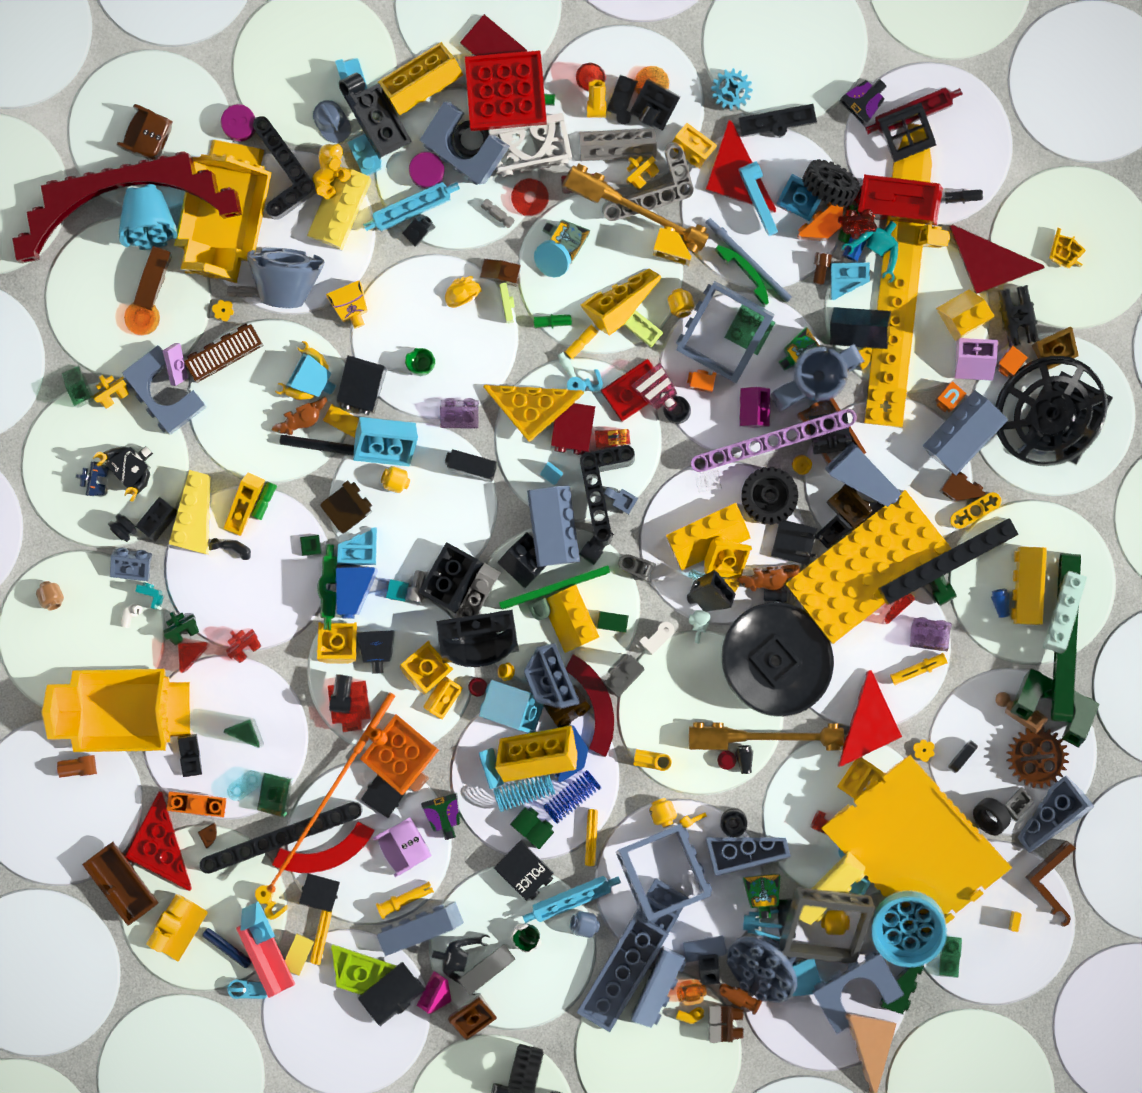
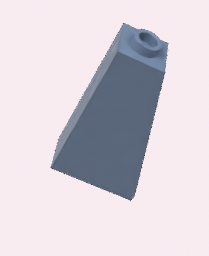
M853 442L825 467V470L832 477L887 507L890 504H894L902 494Z

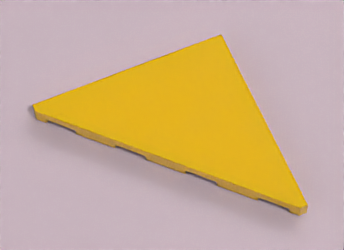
M483 386L529 442L585 394L582 390Z

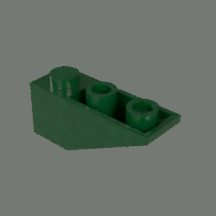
M924 965L906 967L895 977L904 995L889 1004H886L884 999L881 998L879 1005L902 1015L904 1011H908L911 1000H909L910 994L914 993L917 988L918 982L915 981L917 975H921Z

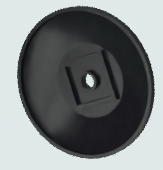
M770 602L748 609L732 623L722 645V669L730 689L747 707L767 716L786 717L809 709L822 698L832 679L834 656L830 641L806 611L791 604ZM772 656L778 657L780 661L778 666H774L771 663Z

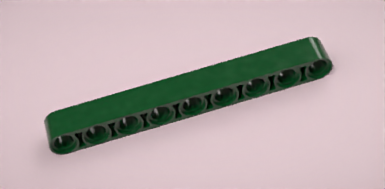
M1060 553L1057 599L1065 574L1070 571L1081 575V554ZM1079 607L1066 650L1062 654L1054 652L1051 721L1071 723L1073 719Z

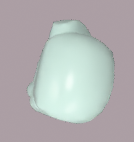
M696 610L689 616V623L693 625V630L697 631L695 643L698 644L700 643L701 632H706L711 617L708 612L703 610Z

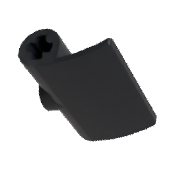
M401 962L362 993L358 1000L381 1027L394 1015L404 1012L410 1006V1002L426 989L419 979L411 973L404 962Z

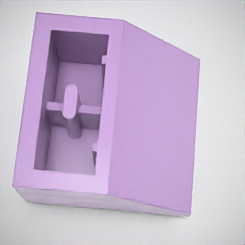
M959 338L956 341L954 379L993 381L997 362L998 340Z

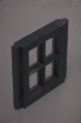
M921 102L878 119L893 162L937 146ZM918 115L922 125L908 130L905 120ZM902 122L905 131L891 136L888 126ZM923 128L927 138L913 143L910 133ZM907 135L910 145L897 150L893 140Z

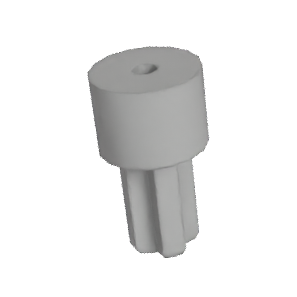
M415 571L412 585L407 589L406 600L422 603L424 595L418 591L425 579L426 573L424 571Z

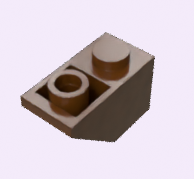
M959 472L956 476L951 473L939 490V492L954 502L980 498L986 494L982 491L983 487L976 482L972 484L962 472Z

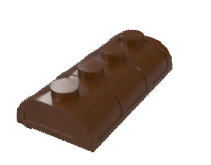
M114 841L82 864L127 926L159 904Z

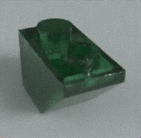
M79 365L62 373L66 390L75 407L80 408L95 401Z

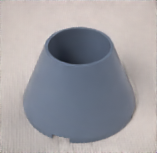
M261 248V252L255 253V250H251L247 254V260L261 302L278 308H298L303 306L325 263L324 259L314 254L313 257L306 256L305 251L288 248Z

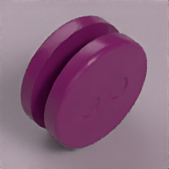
M231 105L221 116L222 130L233 141H246L256 132L253 127L256 116L245 105Z
M421 152L411 160L409 174L416 186L428 189L442 182L445 169L439 156L431 152Z

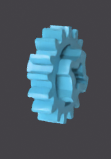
M732 68L731 73H728L727 69H725L724 75L718 73L717 77L719 80H713L716 86H712L711 91L716 93L712 95V98H718L716 104L722 103V109L729 106V111H732L735 106L739 110L740 104L746 106L745 99H751L748 93H752L753 89L748 87L752 85V81L747 82L748 75L741 76V70L735 73V69ZM725 80V87L719 90L720 84ZM729 84L730 86H732L733 89H735V93H732V91H728ZM745 90L743 97L739 99V92Z

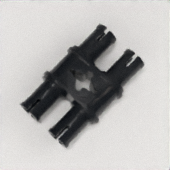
M1028 285L1016 287L1020 302L1018 306L1012 305L1010 289L997 291L1001 304L999 312H1001L1004 326L1002 328L1007 333L1009 347L1021 345L1017 330L1019 326L1025 327L1028 344L1039 341L1036 328L1038 320H1036L1034 311L1035 304L1030 299ZM1017 312L1019 315H1025L1020 321L1019 318L1013 317Z

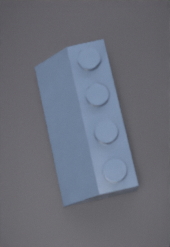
M974 390L925 442L923 447L930 457L956 476L1008 419L986 397Z
M570 486L527 490L537 567L580 562Z
M663 946L632 1011L631 1021L649 1028L659 1023L662 1016L659 1012L662 1007L665 1008L670 999L667 995L670 989H675L678 982L676 976L678 972L682 973L686 966L685 956Z

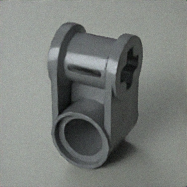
M626 554L620 557L618 566L622 571L650 582L651 579L649 577L653 567H656V563ZM626 557L632 560V566L628 569L622 565V561Z

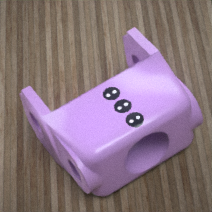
M411 817L373 837L374 841L378 839L385 858L396 871L393 874L394 877L403 874L432 856Z

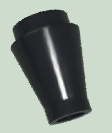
M751 745L736 747L735 755L741 774L752 773L754 750H752Z

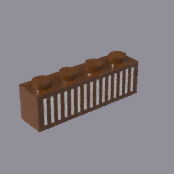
M243 324L232 335L227 333L216 344L214 342L209 343L203 347L204 350L200 353L196 351L187 356L188 359L184 362L197 383L264 346L252 324Z

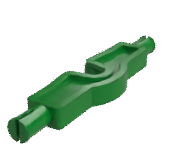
M333 544L326 545V556L322 558V576L317 584L318 596L321 599L320 617L324 618L323 630L327 631L331 630V619L335 618L337 601L336 592L326 588L327 584H336L337 557L334 556Z

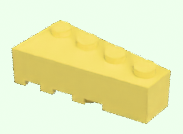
M189 470L171 533L170 545L209 555L211 476Z

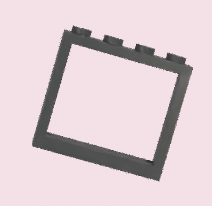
M796 887L779 941L781 953L790 958L798 957L808 960L842 962L844 964L856 962L875 908L871 896ZM803 906L861 912L850 949L792 942Z

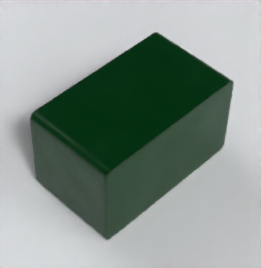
M599 611L597 629L627 633L629 615Z

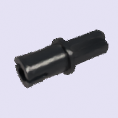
M982 189L945 191V197L953 196V198H945V204L957 202L965 204V202L981 201L983 200Z

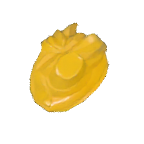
M473 276L457 278L447 288L445 302L448 307L456 308L472 301L479 292H482L480 285L472 281Z

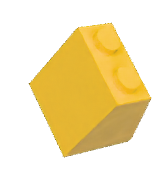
M970 289L936 308L955 341L988 323L995 317L985 299Z

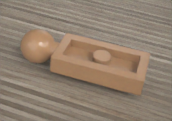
M1000 692L996 695L995 701L997 705L1006 707L1005 713L1033 733L1037 734L1048 722V717L1036 709L1027 721L1010 712L1014 700L1011 701L1008 693Z

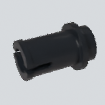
M783 588L782 590L764 589V601L787 602L788 591Z

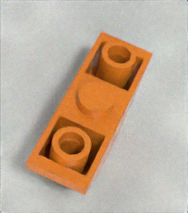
M831 202L827 204L828 208L824 212L818 211L812 217L814 220L809 225L806 222L798 229L800 233L797 235V238L799 240L827 241L842 227L843 207L833 206Z
M169 791L166 811L224 818L227 798Z

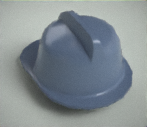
M332 100L322 101L315 106L313 120L323 137L331 143L345 141L350 135L351 125L342 108Z

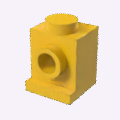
M929 224L919 227L918 246L931 248L948 246L950 239L949 231L941 230V227Z

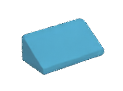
M490 748L480 751L479 757L489 788L493 789L503 785L504 782L495 768L497 758L494 749Z

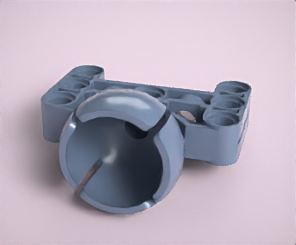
M855 344L840 353L831 348L825 353L827 347L822 346L813 347L802 353L795 364L797 368H794V380L777 388L770 395L779 412L787 409L804 397L810 399L814 397L815 400L824 401L832 399L841 393L847 383L848 373L864 362Z

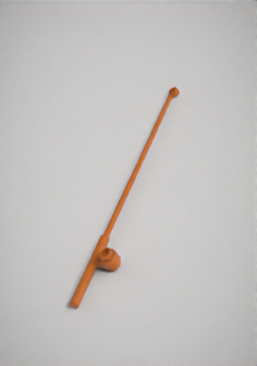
M391 692L388 693L357 742L352 755L275 878L268 885V892H275L276 887L274 885L368 739L370 738L378 746L384 745L387 742L386 733L379 728L376 729L396 697Z

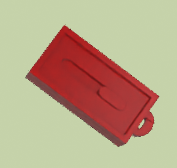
M864 174L863 184L860 186V190L854 200L859 205L858 213L862 217L937 226L943 188L940 183Z

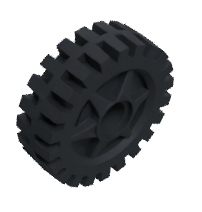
M824 159L811 161L802 177L803 185L807 187L809 192H812V195L818 196V199L821 201L822 199L825 200V203L829 204L831 202L833 206H850L860 190V183L856 177H853L851 172H847L846 168H840L841 165L839 164L834 165V162L830 161L828 163Z
M763 467L760 470L757 469L744 482L741 493L742 504L748 516L753 518L754 521L761 522L764 525L779 524L787 520L797 506V485L792 476L780 468ZM767 492H773L775 498L768 500L764 495Z

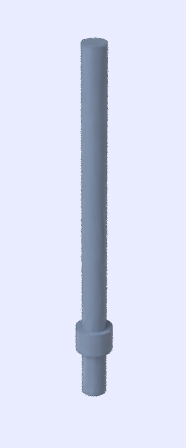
M711 218L705 222L716 233L715 236L719 240L722 239L734 252L747 260L759 276L786 302L792 298L785 289L727 234L728 231L720 227Z

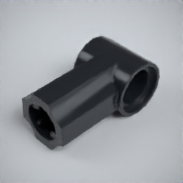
M602 532L598 535V537L600 539H606L608 537V534ZM593 535L591 540L587 541L579 556L595 565L606 546H599Z
M336 674L334 691L329 704L330 712L349 714L353 676Z

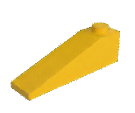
M650 268L628 278V282L618 286L615 284L611 286L612 290L603 294L601 291L594 294L581 304V308L599 330L610 336L626 323L659 282L661 275Z

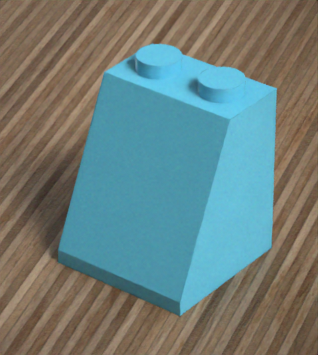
M491 680L486 688V697L480 706L479 716L520 731L533 733L536 731L544 704L536 703L531 692Z

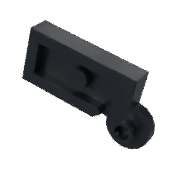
M620 74L606 111L617 114L616 119L618 123L626 125L630 123L632 118L627 108L638 81Z

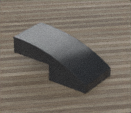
M197 734L178 736L183 777L202 775Z

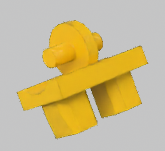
M641 156L636 160L632 157L628 159L630 165L626 168L627 171L630 173L634 168L636 169L626 179L628 185L632 184L636 189L640 190L646 184V181L640 176L643 172L646 171L651 178L660 172L653 156L641 166L639 164L644 160Z
M103 375L99 376L101 382L95 386L100 391L94 394V399L97 403L100 402L105 409L114 404L110 397L112 393L116 392L120 399L129 395L123 376L114 381L115 379L112 375L106 379Z

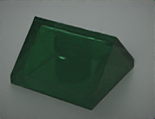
M255 718L224 729L223 733L257 748L264 746V741Z
M264 772L257 810L280 817L286 816L293 777Z

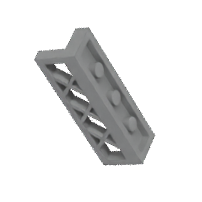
M655 128L579 132L581 161L629 159L630 157L637 159L639 156L642 158H650L652 156L657 158ZM652 135V138H643V136ZM588 138L594 139L592 141H584V139ZM605 138H613L612 140H605Z

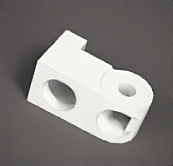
M663 622L649 639L644 636L639 643L653 655L672 637L674 626L670 622Z

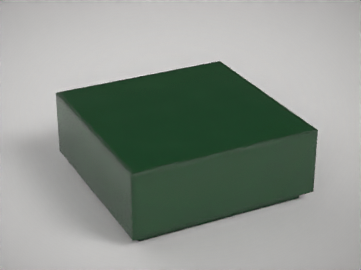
M320 535L300 537L302 556L322 554Z

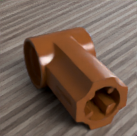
M95 755L58 761L57 772L59 778L97 774Z

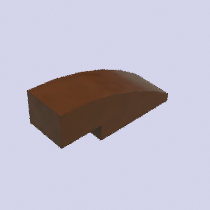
M155 246L152 247L136 292L134 305L152 311L165 280V273L172 259L171 252Z

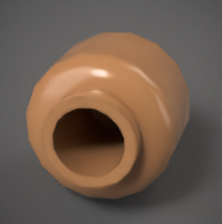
M50 581L41 583L36 591L41 607L48 611L61 607L64 596L59 584Z

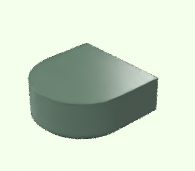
M546 598L528 605L532 616L537 620H543L550 615L551 609Z

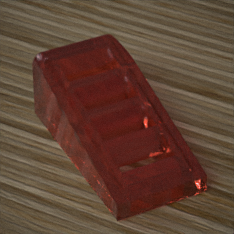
M910 593L895 601L882 622L886 625L889 624L915 600V597Z

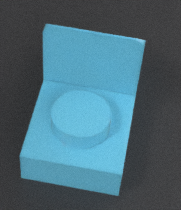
M259 901L242 909L240 927L241 931L249 928L257 945L275 936Z

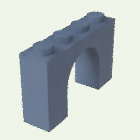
M443 102L420 141L424 143L423 146L427 150L435 151L439 154V158L442 161L454 165L453 169L460 174H466L469 177L468 180L473 184H486L510 146L496 135H489L474 157L470 159L461 157L453 148L452 134L465 112L451 102Z
M157 345L123 371L122 374L125 377L123 380L129 388L133 387L136 391L134 395L140 403L145 402L148 406L146 409L148 414L152 418L156 417L160 423L157 425L162 432H168L172 435L207 408V406L194 390L177 403L169 406L159 405L153 400L150 393L151 381L155 375L166 367L163 349Z
M879 952L867 954L864 957V961L860 963L856 961L847 967V971L843 973L839 971L833 974L828 982L821 981L814 986L815 989L812 990V993L836 1034L850 1027L849 1021L845 1017L847 1012L841 1001L842 990L850 980L855 978L869 979L875 984L886 1004L904 995Z

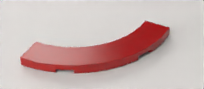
M358 821L351 833L343 841L330 849L310 854L295 852L284 870L296 873H315L335 868L355 856L370 840L375 829ZM280 848L272 866L280 869L291 851Z

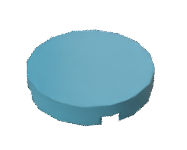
M553 240L544 241L534 252L536 266L546 276L553 278L561 277L570 268L571 258L569 252L562 244L554 243L555 241Z

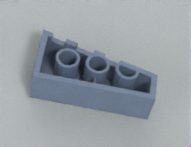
M706 837L715 876L791 857L786 838Z
M456 901L446 906L443 904L432 908L433 911L428 913L426 911L420 912L415 915L416 918L410 920L408 917L400 920L397 926L393 927L390 924L381 928L382 932L377 934V938L384 955L388 956L450 932L462 925L464 921Z

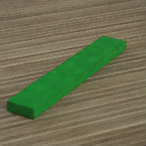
M607 565L499 602L501 609L504 610L609 574L610 569Z

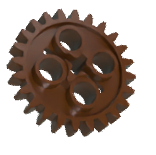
M1042 727L1035 734L1030 732L1028 728H1025V734L1018 732L1020 738L1012 737L1015 743L1008 744L1012 751L1006 752L1008 755H1011V758L1006 759V761L1012 763L1008 769L1015 770L1012 776L1019 775L1018 782L1024 779V786H1028L1031 782V788H1035L1038 783L1039 788L1042 789L1044 783L1048 787L1051 786V780L1056 783V776L1063 777L1060 771H1067L1063 764L1069 763L1068 760L1064 759L1069 753L1063 751L1068 746L1061 745L1062 738L1056 739L1058 736L1057 732L1051 735L1050 728L1044 732V727ZM1045 741L1050 743V749L1047 752L1042 750V744ZM1026 743L1031 746V751L1028 754H1025L1022 750L1023 745ZM1037 753L1039 755L1054 754L1052 758H1040L1038 761L1034 759L1021 761V757L1036 756ZM1048 760L1053 764L1050 771L1044 769V763ZM1029 762L1034 767L1031 773L1025 771V765Z

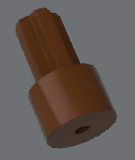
M815 252L813 263L816 265L813 279L815 284H824L827 267L831 265V254Z

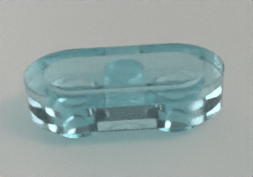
M249 770L228 786V797L234 801L244 799L262 784L263 778L261 773L257 770ZM251 776L256 777L255 783L250 782ZM236 787L241 789V793L239 795L235 794L234 789Z

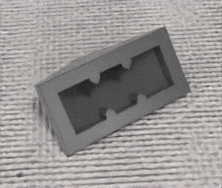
M1021 787L1004 806L1009 811L1011 820L1016 822L1033 804L1034 800Z

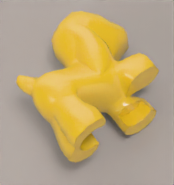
M325 144L320 148L318 156L321 168L312 177L317 195L323 196L326 199L333 198L336 195L335 188L330 186L331 182L336 178L341 182H345L351 177V173L347 168H340L343 150L339 144Z

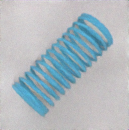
M543 775L545 785L541 776H539L540 784L537 777H534L536 786L531 777L532 788L529 780L526 778L529 792L523 779L524 791L520 781H518L520 793L514 782L516 795L512 784H510L512 796L506 785L508 798L504 788L501 787L504 800L500 789H494V795L500 812H504V807L508 810V805L510 809H512V804L516 808V802L520 806V801L523 805L525 801L529 803V799L531 802H533V798L537 801V796L541 799V794L543 798H545V793L549 797V791L551 795H555L550 775Z

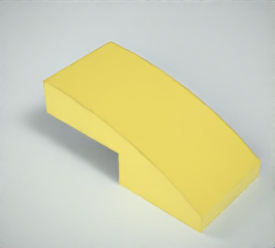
M298 933L289 949L285 963L291 973L300 976L315 941Z

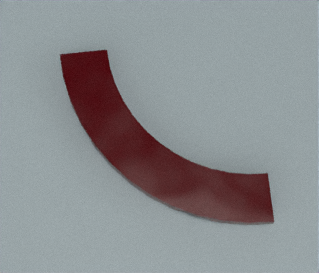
M572 654L565 669L567 673L577 679L590 697L595 714V730L589 749L606 757L614 733V711L611 698L602 679L594 669L584 660Z

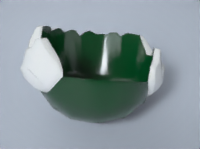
M517 924L513 929L511 941H513L514 946L518 950L530 953L538 949L541 944L540 932L532 924Z

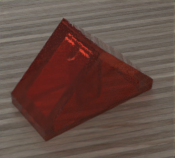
M208 642L178 644L179 671L186 673L210 644Z

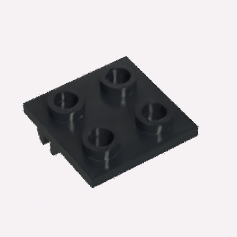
M787 520L782 521L778 525L771 556L808 565L810 558L817 559L818 557L817 554L811 553L814 540H822L823 536L816 535L817 528Z

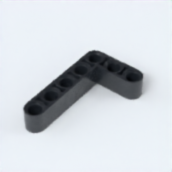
M258 116L253 122L256 133L293 183L292 186L267 203L266 211L272 219L279 220L311 198L316 192L315 184L269 119L264 116ZM265 122L267 123V128L259 130L258 125ZM271 138H278L276 145H269ZM288 153L289 159L281 161V154ZM294 168L300 169V174L295 177L292 176L291 171ZM306 183L312 185L311 190L308 192L302 191V186ZM289 195H295L296 200L293 203L286 202ZM273 206H280L279 213H271Z
M629 445L586 452L580 458L594 538L599 546H607L612 541L600 472L632 466L635 462V451ZM624 453H630L632 455L629 459H623L621 457ZM609 456L613 460L606 463L603 461V458ZM592 460L594 464L592 466H585L584 462ZM590 478L598 480L595 484L587 482ZM599 496L601 500L594 503L591 501V498ZM598 514L605 516L601 521H597L594 518ZM605 532L608 534V537L600 539L598 535Z

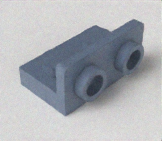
M127 548L114 549L111 555L110 577L148 582L152 553H148L145 550L131 551Z

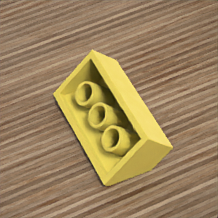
M348 169L351 177L347 181L341 182L336 178L331 182L330 186L335 188L336 195L330 199L322 198L307 234L310 238L343 250L371 183L370 176L352 169Z
M848 851L811 889L848 893L852 889L850 886L854 882H860L865 876L864 871L866 867ZM803 906L799 920L809 925L815 921L818 923L825 916L824 912L827 908Z

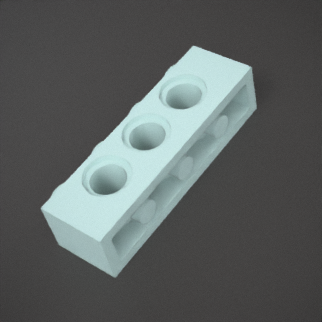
M1070 571L1065 574L1043 648L1061 654L1066 650L1087 580L1086 576Z

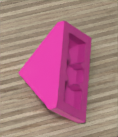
M433 971L425 987L426 990L422 993L416 1005L428 1014H432L452 1002L448 979Z

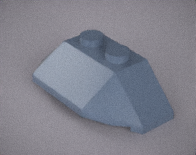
M556 644L537 647L524 670V675L535 702L558 708L579 704Z

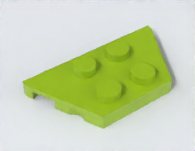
M335 944L331 946L336 987L359 995L397 966Z

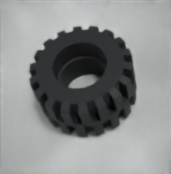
M524 1044L518 1045L508 1083L509 1092L535 1093L544 1055L543 1049Z

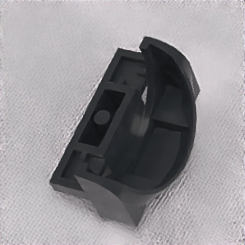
M513 609L436 621L443 663L451 662L464 667H483L503 660L510 653L519 652Z

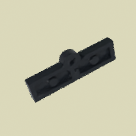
M814 103L740 117L738 121L742 138L772 132L777 138H782L786 135L787 129L816 124L817 118Z

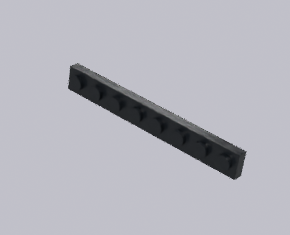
M1008 518L878 588L886 605H890L1019 534L1011 519Z

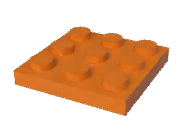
M395 714L383 729L387 735V742L379 746L372 743L360 760L400 794L404 795L439 749L400 716Z

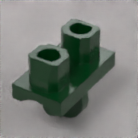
M174 612L169 613L171 619L166 621L168 628L163 630L166 640L169 639L175 646L184 641L180 634L181 631L186 629L190 636L199 632L194 613L184 618L183 612L178 615Z

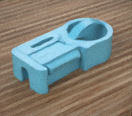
M235 979L228 985V994L234 999H265L267 997L261 982L248 983V980ZM240 982L244 985V988H231L232 983ZM232 992H244V994L237 996L232 994Z

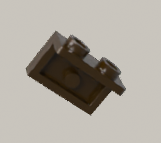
M844 484L826 502L836 514H839L852 527L851 530H854L873 511L870 504L858 495L856 489L847 484Z
M575 684L572 686L579 704L563 708L543 705L558 728L569 726L572 721L585 715L591 709Z

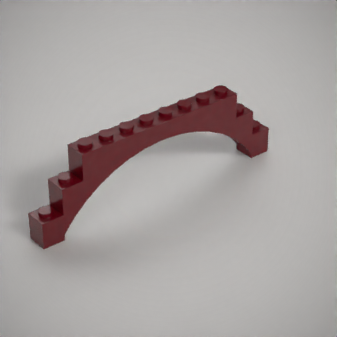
M185 151L177 152L175 156L171 157L166 155L156 158L157 160L153 161L141 160L135 165L123 164L117 169L105 168L95 174L94 172H87L77 178L76 176H69L64 181L51 180L46 182V185H41L44 207H34L32 211L26 212L30 234L20 233L18 237L12 238L16 261L23 264L40 260L39 254L45 243L67 216L89 200L119 188L154 184L156 186L182 190L211 204L219 211V216L223 219L242 215L239 195L232 188H223L219 192L216 176L208 169L200 170L196 174L193 157Z

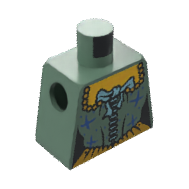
M561 219L558 226L547 221L542 230L551 236L549 240L562 244L567 249L571 258V264L590 235L589 229Z

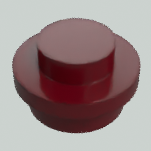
M477 677L469 682L468 690L473 696L480 697L486 693L487 683L484 679Z
M726 750L718 755L717 762L722 769L729 770L736 765L737 759L733 752Z

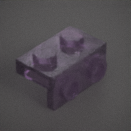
M924 617L914 618L911 624L909 647L948 652L952 623L945 620H928Z

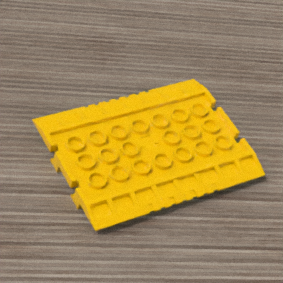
M908 755L882 775V778L885 780L884 783L876 780L854 799L855 807L847 804L821 829L844 854L849 851L866 867L864 871L865 876L868 877L871 883L875 884L874 886L877 890L881 891L880 893L884 897L901 891L923 893L939 905L944 914L945 922L948 924L955 918L952 913H949L951 910L958 913L971 901L975 902L984 894L980 889L977 890L979 887L982 886L986 890L1012 867L982 834L980 835L979 830L972 826L971 821L967 820L966 816L959 812L960 809L953 805L951 799H948L947 795L940 791L941 788L911 755ZM903 902L901 903V906L908 907L910 906V903ZM921 909L919 913L926 914L928 913V910ZM906 920L910 925L913 923L911 920ZM924 927L921 931L929 932L931 928Z

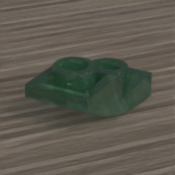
M946 936L945 944L940 951L938 976L959 977L962 938Z

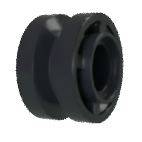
M681 396L670 397L675 404L668 408L664 403L663 412L665 417L674 424L686 422L691 415L690 404ZM676 405L682 406V412L678 415L672 413Z
M118 513L115 516L116 521L111 520L108 525L110 530L119 539L128 542L130 540L129 534L135 535L138 531L125 515Z
M729 808L724 811L720 819L722 831L729 837L741 836L747 829L745 813L738 808ZM732 818L739 820V824L735 827L730 826L728 823Z

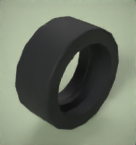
M467 120L458 125L455 130L454 142L460 154L472 158L479 152L488 138L489 131L480 130L483 134L482 145L478 149L469 150L461 143L462 133L470 128V120Z
M985 798L974 807L973 818L975 823L987 834L997 836L1011 823V816L1007 808L994 798ZM986 811L991 813L996 818L997 822L991 819Z

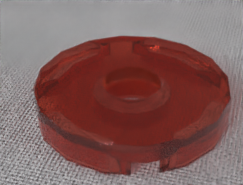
M526 178L520 180L514 186L511 193V202L518 213L533 217L542 213L548 205L549 194L546 186L541 181ZM531 192L536 198L533 202H527L524 199L525 194Z

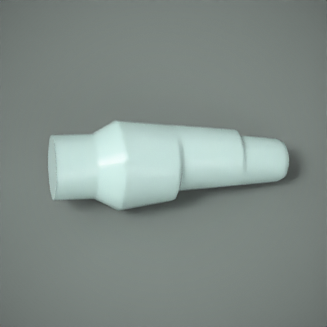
M564 352L558 354L559 363L565 368L570 378L576 377L569 357Z

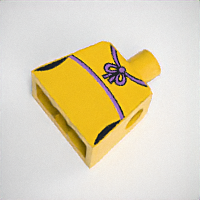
M360 280L326 294L343 322L351 320L354 329L365 325L361 315L367 313L368 309Z

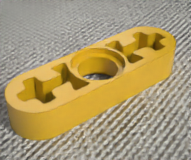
M991 492L956 511L950 517L951 526L955 529L964 528L992 512L1001 505V497L997 493ZM989 496L997 499L995 506L990 504L984 508L980 503L981 500L983 504L988 502ZM973 505H977L981 509L978 516H973L970 513V508ZM966 510L967 516L971 520L968 521V518L962 520V525L959 523L955 524V516L961 517L965 515L963 511Z

